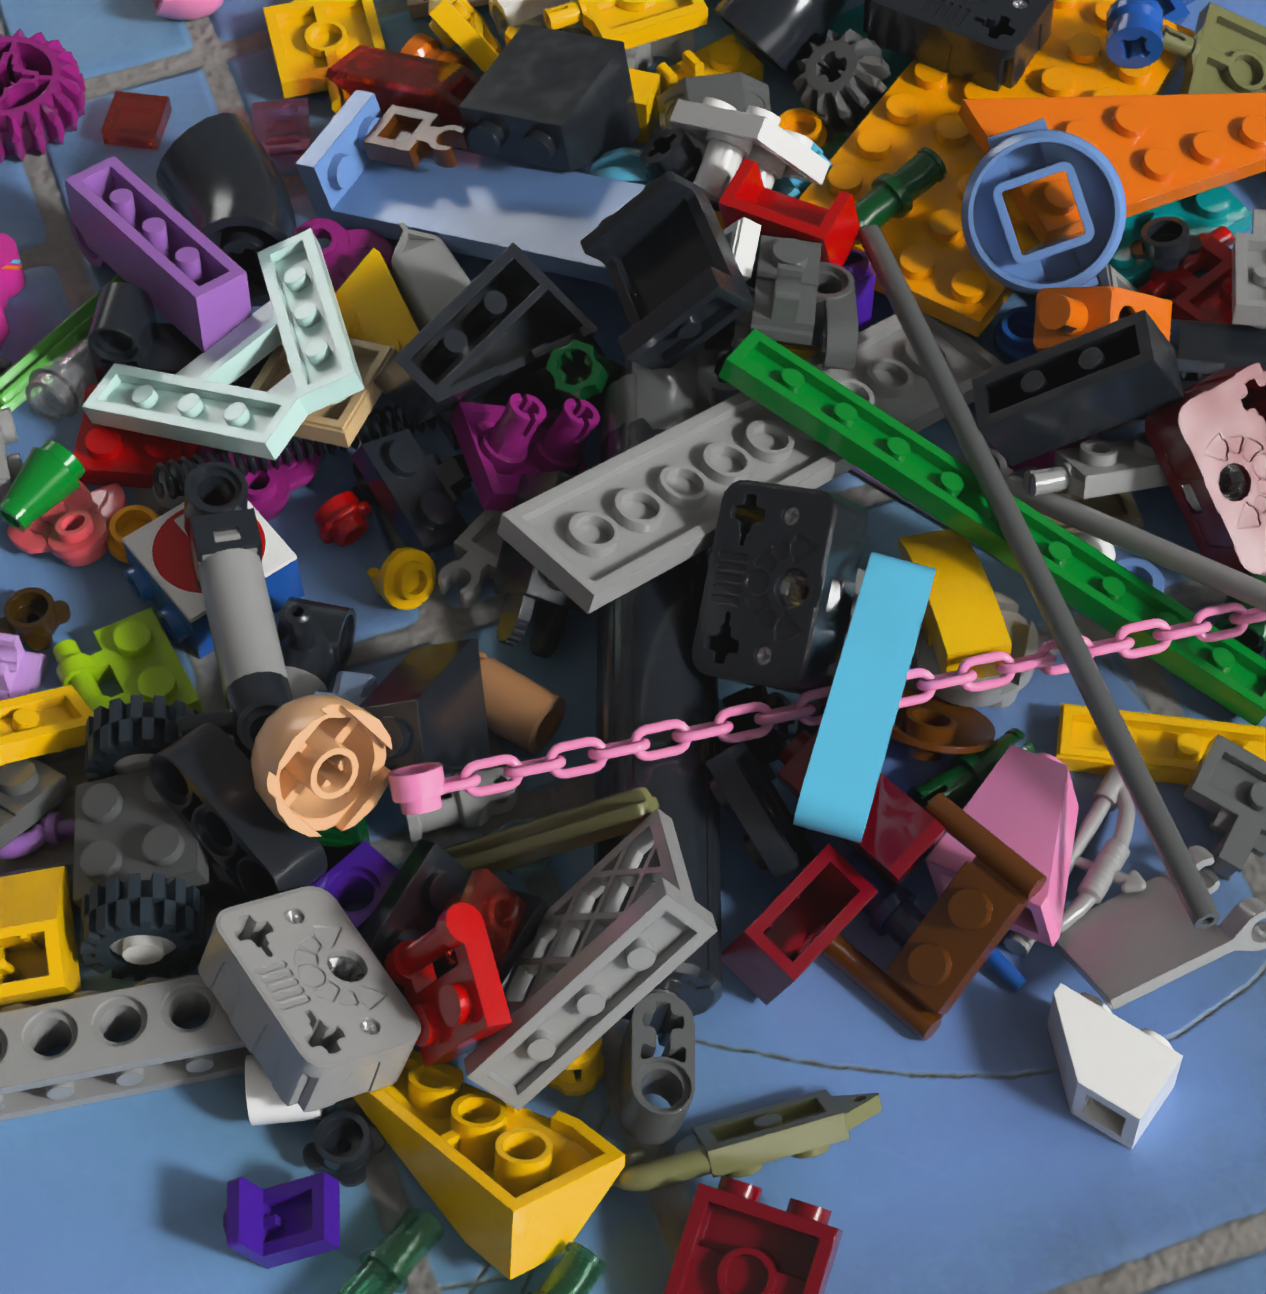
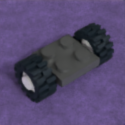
M131 695V703L125 704L120 698L109 701V709L101 705L94 710V717L89 716L86 722L85 773H87L88 782L76 785L73 902L81 908L80 954H83L82 960L86 965L93 964L94 971L103 974L112 969L111 977L123 980L126 974H134V981L145 980L148 974H155L156 977L170 978V970L179 975L189 971V965L197 966L200 963L206 948L205 898L200 896V890L195 886L209 883V852L160 797L153 787L148 772L150 758L178 740L175 720L181 716L200 714L194 708L186 711V703L177 699L169 706L166 705L165 696L154 695L152 702H143V695Z

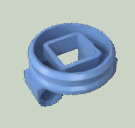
M1044 118L988 137L987 141L990 151L979 161L970 175L961 207V221L965 241L976 262L998 283L1025 294L1037 295L1039 289L1092 287L1098 285L1096 275L1105 268L1117 251L1126 223L1127 207L1125 193L1114 166L1099 149L1086 140L1071 133L1048 129ZM1065 171L1084 232H1078L1022 253L1002 193Z

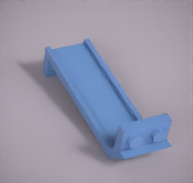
M355 90L296 162L297 169L318 218L334 220L344 229H369L380 234L382 237L399 240L398 223L404 221L408 229L440 237L451 252L489 260H495L514 242L541 271L601 283L614 290L615 288L605 265L601 261L585 254L580 241L597 228L604 218L617 212L643 191L646 186L579 172H567L453 148L452 150L457 161L456 167L453 168L438 166L434 160L423 158L415 169L369 159L362 141L382 118L383 114L375 94Z

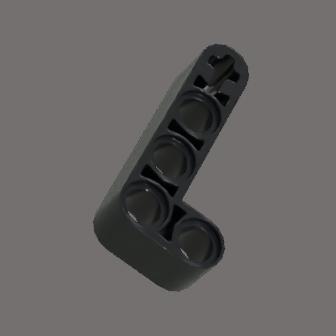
M111 282L100 290L87 341L98 383H100L114 363L176 374L203 353L173 324L157 323L153 302L149 294L142 288L126 282ZM271 353L230 385L250 388Z

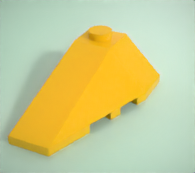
M412 1049L398 1080L390 1086L353 1096L357 1104L464 1242L506 1278L512 1280L567 1251L625 1167L626 1155L574 1116L559 1110L551 1118L524 1107L517 1111L493 1094L463 1082L464 1077L461 1069L446 1063L424 1067L421 1053Z

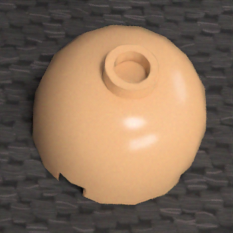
M307 695L283 704L270 715L255 737L251 755L255 790L272 813L295 831L308 837H319L321 835L316 831H324L335 826L342 832L355 826L372 811L389 783L387 774L391 770L384 766L386 759L385 745L392 750L391 737L379 719L365 709L336 695Z

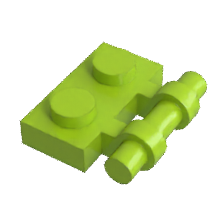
M152 607L93 631L100 651L90 656L81 653L76 641L72 639L59 642L53 649V654L59 664L56 674L62 686L72 685L93 713L100 705L109 709V701L120 698L125 704L131 703V695H143V702H152L154 695L165 696L166 705L170 706L177 699L186 703V711L194 708L200 714L204 713L200 698ZM114 678L121 693L113 697L103 695L98 685Z

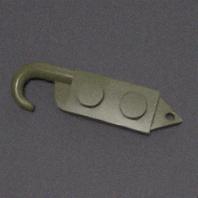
M825 1089L692 1127L694 1134L683 1138L677 1143L674 1150L675 1154L637 1165L632 1164L646 1157V1149L642 1146L622 1151L626 1155L625 1167L612 1185L626 1191L642 1192L660 1189L709 1174L713 1178L721 1175L729 1178L746 1177L761 1170L764 1163L788 1156L799 1159L819 1156L827 1152L831 1144L850 1139L848 1132L850 1129L882 1111L879 1093L831 1096Z

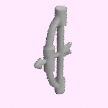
M1115 765L1110 767L1093 795L1094 804L1075 833L1069 875L1074 867L1086 871L1087 874L1077 889L1079 895L1064 909L1060 933L1077 922L1094 904H1100L1113 882L1122 885L1121 891L1124 893L1141 892L1146 888V883L1138 871L1132 870L1129 874L1120 872L1130 855L1128 847L1135 822V805ZM1118 807L1119 812L1113 838L1105 842L1095 861L1081 857L1107 813L1116 810ZM1012 930L1008 932L1003 941L1009 951L1019 956H1026L1034 942H1036V940Z

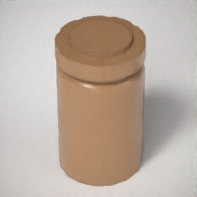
M479 650L488 730L530 754L539 753L548 745L559 729L566 709L565 700L496 659L487 657L485 653Z

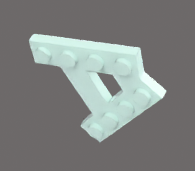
M311 228L257 252L270 301L176 374L114 363L81 406L90 421L94 424L276 460L309 414L326 406L340 403L347 397L364 390L365 388L321 246ZM283 343L291 373L267 392L230 385Z

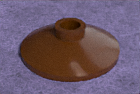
M904 689L901 698L921 694L924 691ZM934 694L925 703L898 709L891 738L904 744V751L916 759L938 761L942 758V754L961 755L984 751L992 745L996 732L992 722L973 707L949 703Z

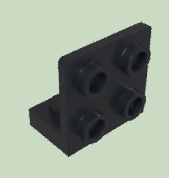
M420 839L360 931V935L386 970L385 960L387 954L394 947L407 940L416 941L436 926L438 917L450 906L459 902L469 903L483 917L501 984H503L523 950L535 938L538 926L549 909V904L540 896L478 880L439 845ZM455 949L450 950L433 962L437 979L459 965ZM395 983L399 991L406 998L403 986Z

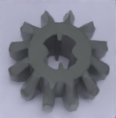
M851 28L842 37L838 33L828 30L824 44L820 46L819 44L809 42L811 56L807 59L796 61L801 75L792 83L795 86V91L801 97L802 107L815 112L825 125L835 128L843 120L847 125L856 127L859 113L864 111L869 114L874 108L873 101L877 98H882L887 92V87L883 82L892 74L889 71V65L883 59L882 50L873 40L864 39L859 32L853 31Z

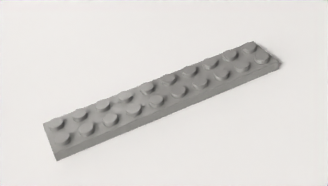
M922 312L967 405L975 401L972 379L1006 365L960 329ZM895 314L858 333V349L854 370L822 368L820 352L805 360L916 433L945 418ZM741 392L502 513L497 534L589 614L713 546L721 501L726 489L738 480H752L816 489L855 466Z

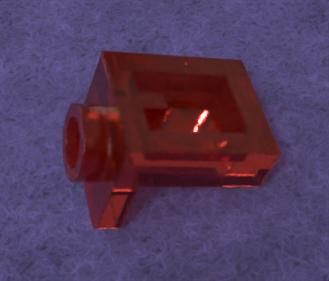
M475 869L471 873L464 892L452 894L448 905L442 913L450 906L459 902L473 905L483 917L495 962L503 963L527 903L488 869ZM455 949L450 950L437 960L444 967L459 965Z

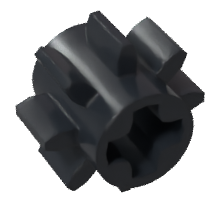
M754 686L750 689L746 687L722 699L726 708L751 702H762L771 709L791 705L789 700L781 693L772 692L768 694L765 686ZM759 712L727 718L726 720L731 721L734 726L729 734L761 727L762 725L756 724L754 721V716ZM797 719L774 724L772 730L767 735L743 742L749 743L760 763L765 761L770 763L778 760V756L788 745L785 740L794 737L797 732ZM719 740L724 750L742 743H725Z

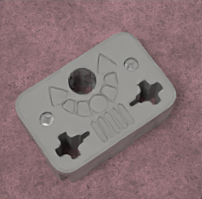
M315 886L300 887L228 907L217 915L212 926L211 936L200 961L198 972L207 988L211 989L230 1018V1023L249 1052L253 1053L272 1082V1087L287 1106L298 1103L303 1112L316 1111L364 1092H372L390 1086L398 1080L421 1033V1023L340 904L328 891Z

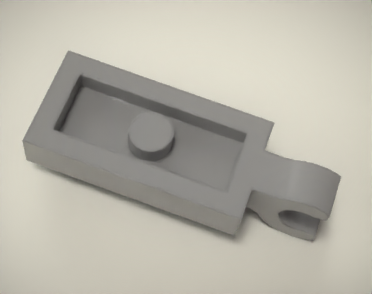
M1253 209L1251 233L1235 232L1232 247V324L1250 325L1259 329H1266V210Z

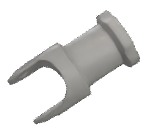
M504 767L473 772L481 777V782L476 787L495 784L494 781L500 777L506 781L511 778L503 775ZM462 770L452 772V776L460 775ZM515 789L483 797L471 796L464 790L445 793L441 795L443 806L440 809L423 814L404 815L411 843L419 841L423 833L459 824L466 830L479 827L491 817L507 814L515 808L517 803ZM507 798V802L504 804L496 803V800Z

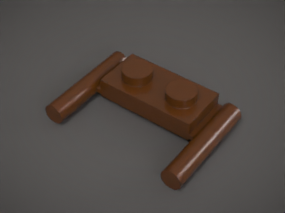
M942 793L937 794L931 799L925 811L944 826L948 834L976 856L973 861H966L897 954L886 970L889 975L840 934L822 951V955L923 1041L928 1040L937 1031L941 1024V1019L948 1013L1027 906L1028 901L1042 889L1047 880L1043 873Z

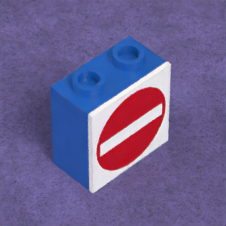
M248 501L247 509L254 508L262 541V567L274 614L283 609L289 597L301 598L304 596L297 556ZM183 502L122 538L130 568L124 571V576L139 601L145 603L151 600L159 609L157 611L158 618L169 637L177 644L185 640L201 659L214 651V645L202 590H197L190 557V538L184 529Z

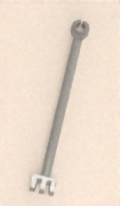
M990 449L1011 494L1039 513L1266 612L1265 582L1056 492L1030 497V494H1027L1025 491L1023 478L1016 476L1014 470L1009 468L1006 460L998 451Z

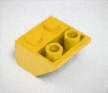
M59 866L0 877V1009L13 1004L36 1006L62 1001L74 993L81 992L67 868Z

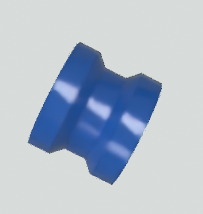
M1117 0L1110 5L1106 12V29L1108 31L1106 36V53L1109 59L1116 65L1128 69L1142 68L1151 65L1159 59L1163 52V34L1161 33L1163 28V11L1156 1Z

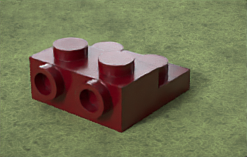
M721 1175L718 1188L701 1183L698 1184L664 1294H824L843 1231L828 1225L832 1211L790 1198L786 1211L759 1203L762 1188Z

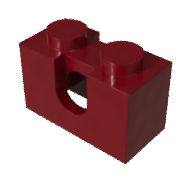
M828 844L722 952V962L767 1006L806 970L878 891L834 847ZM812 939V941L801 952H799Z

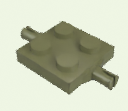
M1209 2L1199 13L1193 37L1174 30L1168 25H1163L1161 29L1163 34V50L1182 58L1184 62L1185 74L1180 94L1266 92V27L1212 2Z

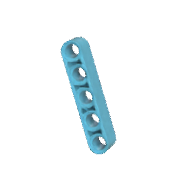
M871 552L806 771L793 825L861 843L921 629L936 568Z

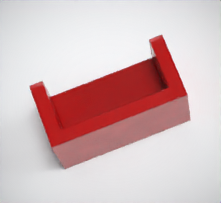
M747 158L743 160L718 201L725 228L745 217L762 225L760 237L761 235L822 243L820 262L834 263L839 266H843L861 231L852 194L840 191L828 210L765 188L758 163Z

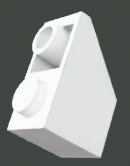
M1060 983L1053 993L1047 1027L1070 1113L1132 1150L1174 1088L1183 1055L1174 1051L1170 1043L1158 1033L1144 1028L1137 1029L1112 1014L1110 1008L1096 996L1084 992L1077 993Z

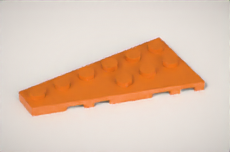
M1266 92L963 99L958 113L984 155L990 151L987 141L988 137L1042 118L1045 119L1048 129L1071 133L1091 143L1108 158L1119 175L1126 198V218L1266 171ZM1065 171L1007 190L1041 245L1078 232H1084Z

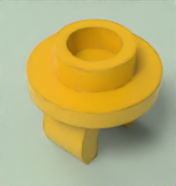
M413 547L397 548L387 557L380 570L375 567L367 570V574L378 595L382 596L389 605L401 610H410L422 605L431 595L436 582V568L433 560L424 551Z

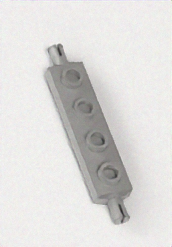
M1146 431L1136 434L1135 438L1113 442L1087 440L1082 442L1080 447L1055 450L1052 468L1027 470L1023 478L1025 491L1027 494H1030V497L1061 491L1064 494L1070 493L1079 498L1087 499L1169 485L1147 438Z

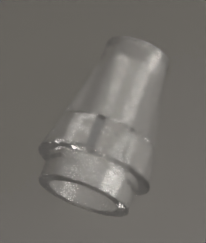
M88 339L79 340L72 348L31 372L29 384L25 390L26 398L31 407L44 418L52 421L62 420L64 417L75 415L82 405L87 385L93 384L96 379L87 344Z

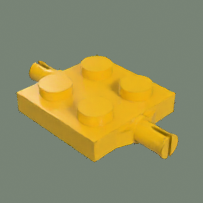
M294 0L290 3L263 7L267 32L284 99L328 91L331 108L337 114L342 107L340 98L343 99L345 104L352 95L350 86L392 79L390 62L373 0Z
M573 0L543 9V17L548 29L557 30L580 23L590 30L594 37L624 42L625 50L708 25V7L704 0Z

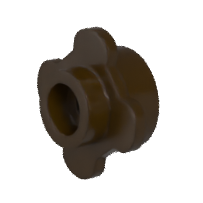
M37 587L21 589L12 594L5 603V617L0 618V633L19 635L21 642L28 644L31 651H45L52 646V636L59 625L69 621L71 617L69 605L62 600L54 601L50 593L44 589ZM39 619V620L36 621V622L28 623V622H30L31 620Z

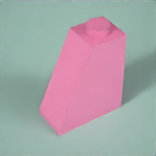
M1010 745L963 810L1047 877L1042 889L1028 901L1027 906L1009 930L1053 947L1060 938L1079 806L1068 765L1063 764L1050 754H1035ZM947 832L926 859L938 898L966 861H973L976 856Z

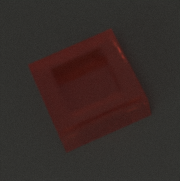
M115 91L101 129L104 144L158 150L172 112L169 97Z

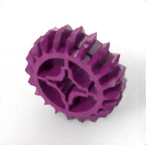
M21 29L17 30L13 36L4 37L0 33V163L8 155H17L23 162L25 154L35 150L45 155L46 145L49 143L63 145L65 132L77 131L78 118L85 115L84 107L86 102L84 92L86 91L83 74L80 73L78 62L74 59L72 52H68L62 47L59 40L48 42L42 32L36 33L30 38H27Z

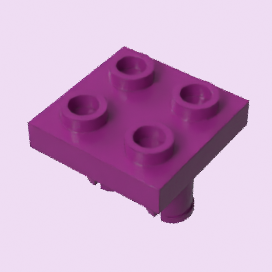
M515 393L509 398L507 406L458 402L449 419L483 510L508 511L513 507L521 474L561 471L575 477L588 470L581 450L593 428H596L600 415L596 407L586 400L579 399L576 404L574 398L567 399L563 403L561 411L546 410L543 403L535 396L525 394L522 399L520 393Z

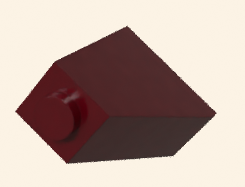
M805 729L802 730L778 756V759L785 765L777 773L778 779L798 799L818 731L812 736ZM880 773L861 843L844 838L841 839L854 852L858 851L872 867L898 888L942 839L946 828Z

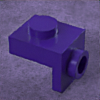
M325 1172L262 1189L244 1177L229 1180L227 1182V1208L223 1215V1227L227 1245L232 1250L266 1269L340 1249L339 1181Z

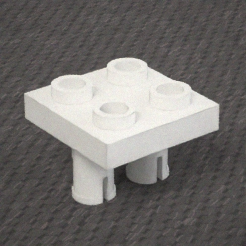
M705 97L702 104L678 99L669 120L707 146L693 183L705 189L708 199L718 203L745 158L758 163L763 185L768 189H772L775 179H781L782 176L822 185L830 166L828 161L811 150L812 140L797 132L782 129L779 127L781 121L779 116L757 106H748L745 113L737 111L732 105L712 97Z

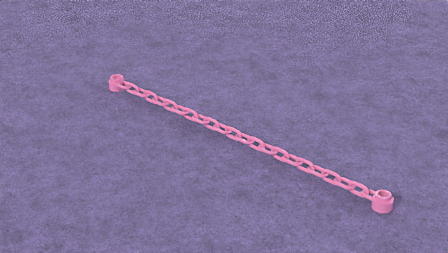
M1230 602L1203 608L1189 622L1169 626L1166 621L1153 618L1126 624L1117 631L1113 638L1091 642L1088 637L1083 635L1082 637L1093 658L1094 656L1118 652L1124 658L1135 659L1159 654L1165 651L1170 646L1171 641L1195 635L1202 642H1215L1237 637L1246 631L1249 624L1265 621L1266 612L1258 608L1246 609L1237 602ZM1234 612L1229 616V621L1232 624H1237L1236 627L1207 633L1212 629V624L1204 620L1205 618ZM1158 628L1152 633V637L1160 641L1158 644L1130 649L1134 646L1135 641L1133 638L1127 637L1128 634ZM1054 639L1044 642L1039 647L1037 653L1012 658L1010 654L1004 651H995L971 656L964 659L956 671L933 675L924 668L909 669L906 680L921 678L916 682V687L924 692L901 698L899 708L925 703L934 696L935 691L938 689L960 685L969 692H979L1005 686L1019 672L1039 668L1047 675H1059L1069 673V669L1066 663L1051 666L1057 659L1054 654L1048 653L1050 650L1058 648ZM1001 661L996 665V670L1004 674L1003 676L973 682L977 678V673L974 670H970V667ZM832 686L804 692L798 698L796 704L771 709L762 702H751L727 707L715 716L714 721L688 726L679 719L646 724L638 727L632 733L630 739L605 744L596 737H583L553 745L548 750L546 757L520 762L510 754H502L469 762L463 768L460 775L444 777L443 766L439 762L403 766L387 774L392 801L400 803L401 813L404 815L423 814L440 809L443 806L441 795L445 793L464 790L471 796L483 797L515 789L521 783L523 777L550 772L559 779H568L600 771L605 766L607 760L611 758L634 754L640 760L653 761L677 756L689 748L691 741L716 736L725 743L743 742L767 735L772 730L774 724L799 719L807 726H818L821 724L823 715L811 716L815 713L816 708L808 702L828 697ZM759 712L754 716V721L756 724L762 725L761 727L729 734L734 726L731 721L726 720L727 718ZM677 729L672 732L671 737L673 741L680 742L679 744L645 751L650 747V741L642 738L644 735ZM592 747L588 750V757L596 760L595 762L561 769L566 765V759L558 755L559 753ZM507 764L503 769V775L511 778L510 780L476 787L480 784L481 777L473 773L474 771Z

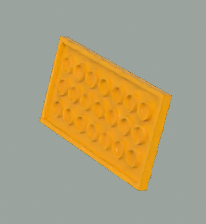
M1055 0L1050 36L1041 50H1038L1014 87L1010 89L1001 86L999 91L989 90L974 82L948 72H942L913 59L832 157L830 162L833 164V167L825 176L822 185L811 183L799 199L829 210L838 193L843 191L852 194L855 203L871 190L872 182L881 174H892L923 147L935 151L945 164L947 174L944 175L945 178L941 182L934 184L913 201V208L907 215L900 219L892 218L880 229L921 312L978 338L1014 290L1003 286L991 278L976 262L965 241L961 221L963 195L970 175L985 155L958 115L963 99L1161 95L1184 64L1183 59L1163 50L1159 59L1149 66L1129 69L1118 66L1109 59L1106 53V36L1108 34L1106 29V12L1110 5L1117 0ZM1163 18V25H1168L1170 28L1190 37L1194 36L1195 31ZM1004 191L1002 196L1021 252L1025 253L1024 251L1041 246L1040 241L1008 191ZM855 244L852 249L865 252L862 245ZM876 276L874 290L886 295Z

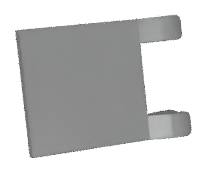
M1198 845L1187 848L1198 871L1215 862L1213 855L1206 848ZM1209 869L1199 872L1209 893L1212 894L1217 891L1220 886L1218 876ZM1166 870L1163 874L1146 881L1145 890L1122 893L1089 909L1071 927L1060 933V938L1054 945L1110 1008L1115 1010L1233 951H1260L1266 949V923L1258 922L1266 918V904L1257 898L1245 899L1231 910L1219 926L1215 924L1206 929H1195Z

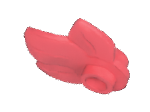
M79 481L80 488L35 520L25 532L18 531L9 525L7 527V535L13 545L27 554L51 551L69 566L79 567L91 564L101 558L108 549L106 540L110 531L109 523L112 516L118 510L126 507L127 499L125 493L117 483L103 486L90 493L87 487Z

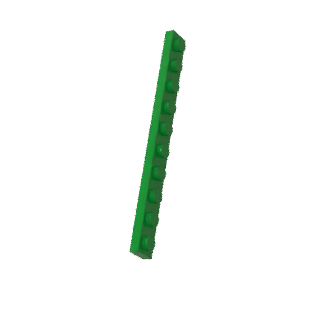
M756 328L727 357L718 377L740 390L745 396L754 399L777 414L799 431L806 433L851 465L858 467L895 491L903 499L913 503L941 521L957 534L987 551L1012 570L1022 574L970 467ZM1013 496L1066 605L1082 613L1114 636L1122 626L1143 620L1159 618L1166 621L1169 626L1193 620L1195 613ZM1212 625V629L1207 633L1221 630ZM1158 628L1133 632L1127 635V637L1134 639V648L1150 646L1160 642L1152 637L1153 631ZM1194 635L1172 640L1170 646L1165 651L1147 656L1166 668L1173 675L1180 677L1250 724L1258 726L1265 717L1266 659L1234 638L1215 642H1202Z

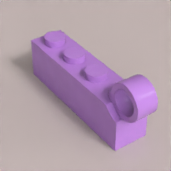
M115 156L64 179L71 212L72 232L87 260L96 267L108 264L127 283L142 288L149 294L154 308L202 352H206L252 315L247 272Z

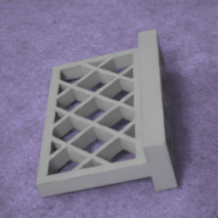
M658 808L654 810L554 903L539 924L535 938L523 950L503 982L502 986L506 983L503 991L512 1023L479 1043L478 1047L464 1058V1064L468 1079L517 1111L523 1108L718 931L713 913L694 899L672 818ZM651 849L643 868H638L644 854ZM629 887H634L624 911L619 912ZM602 894L594 913H590L595 900ZM581 931H585L575 956L570 957ZM554 938L546 957L542 958L548 943ZM537 975L526 1001H522L533 976Z

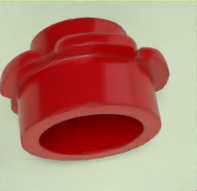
M352 491L342 492L332 497L313 516V521L320 529L318 537L325 544L336 541L340 547L354 543L369 529L366 519L371 512V505L368 502L361 503Z

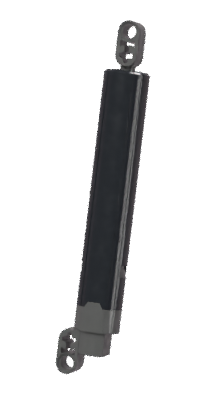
M728 325L670 369L651 370L625 359L621 378L611 383L601 398L600 464L741 393L740 390L718 377L725 360L729 356ZM712 546L598 608L596 738L601 739L605 744L630 739L632 733L638 727L646 724L679 719L688 726L712 722L719 713L718 678L700 673L692 660V647ZM677 729L644 735L642 738L650 741V747L645 751L679 744L680 742L673 741L671 737L672 732ZM716 736L691 741L689 748L684 753L658 760L643 761L634 754L611 758L607 760L605 766L600 771L595 772V801L637 787H645L651 796L657 797L660 806L658 809L673 820L694 899L713 913L718 930L622 1017L629 1020L620 1046L619 1115L621 1125L629 1136L640 1143L648 1145L663 1144L672 1139L680 1129L695 1091V1022L693 1016L711 1009L722 997L720 804L710 789L708 779L713 775L705 762L719 754V739ZM629 834L594 844V866ZM651 849L644 854L638 868H643ZM629 887L619 912L624 911L634 887ZM602 894L595 900L593 904V913L598 905V902ZM656 1035H658L659 1045L665 1047L662 1055L659 1057H653L656 1050ZM643 1094L659 1095L667 1100L671 1107L659 1108L653 1106L646 1101Z

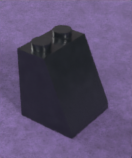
M525 24L521 26L459 106L471 153L572 172L597 160L607 151L623 147L635 141L641 134L624 42Z

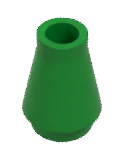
M47 440L41 448L32 447L8 492L0 502V516L13 528L25 532L35 520L80 488L78 480L85 473L83 465L69 450L53 440Z

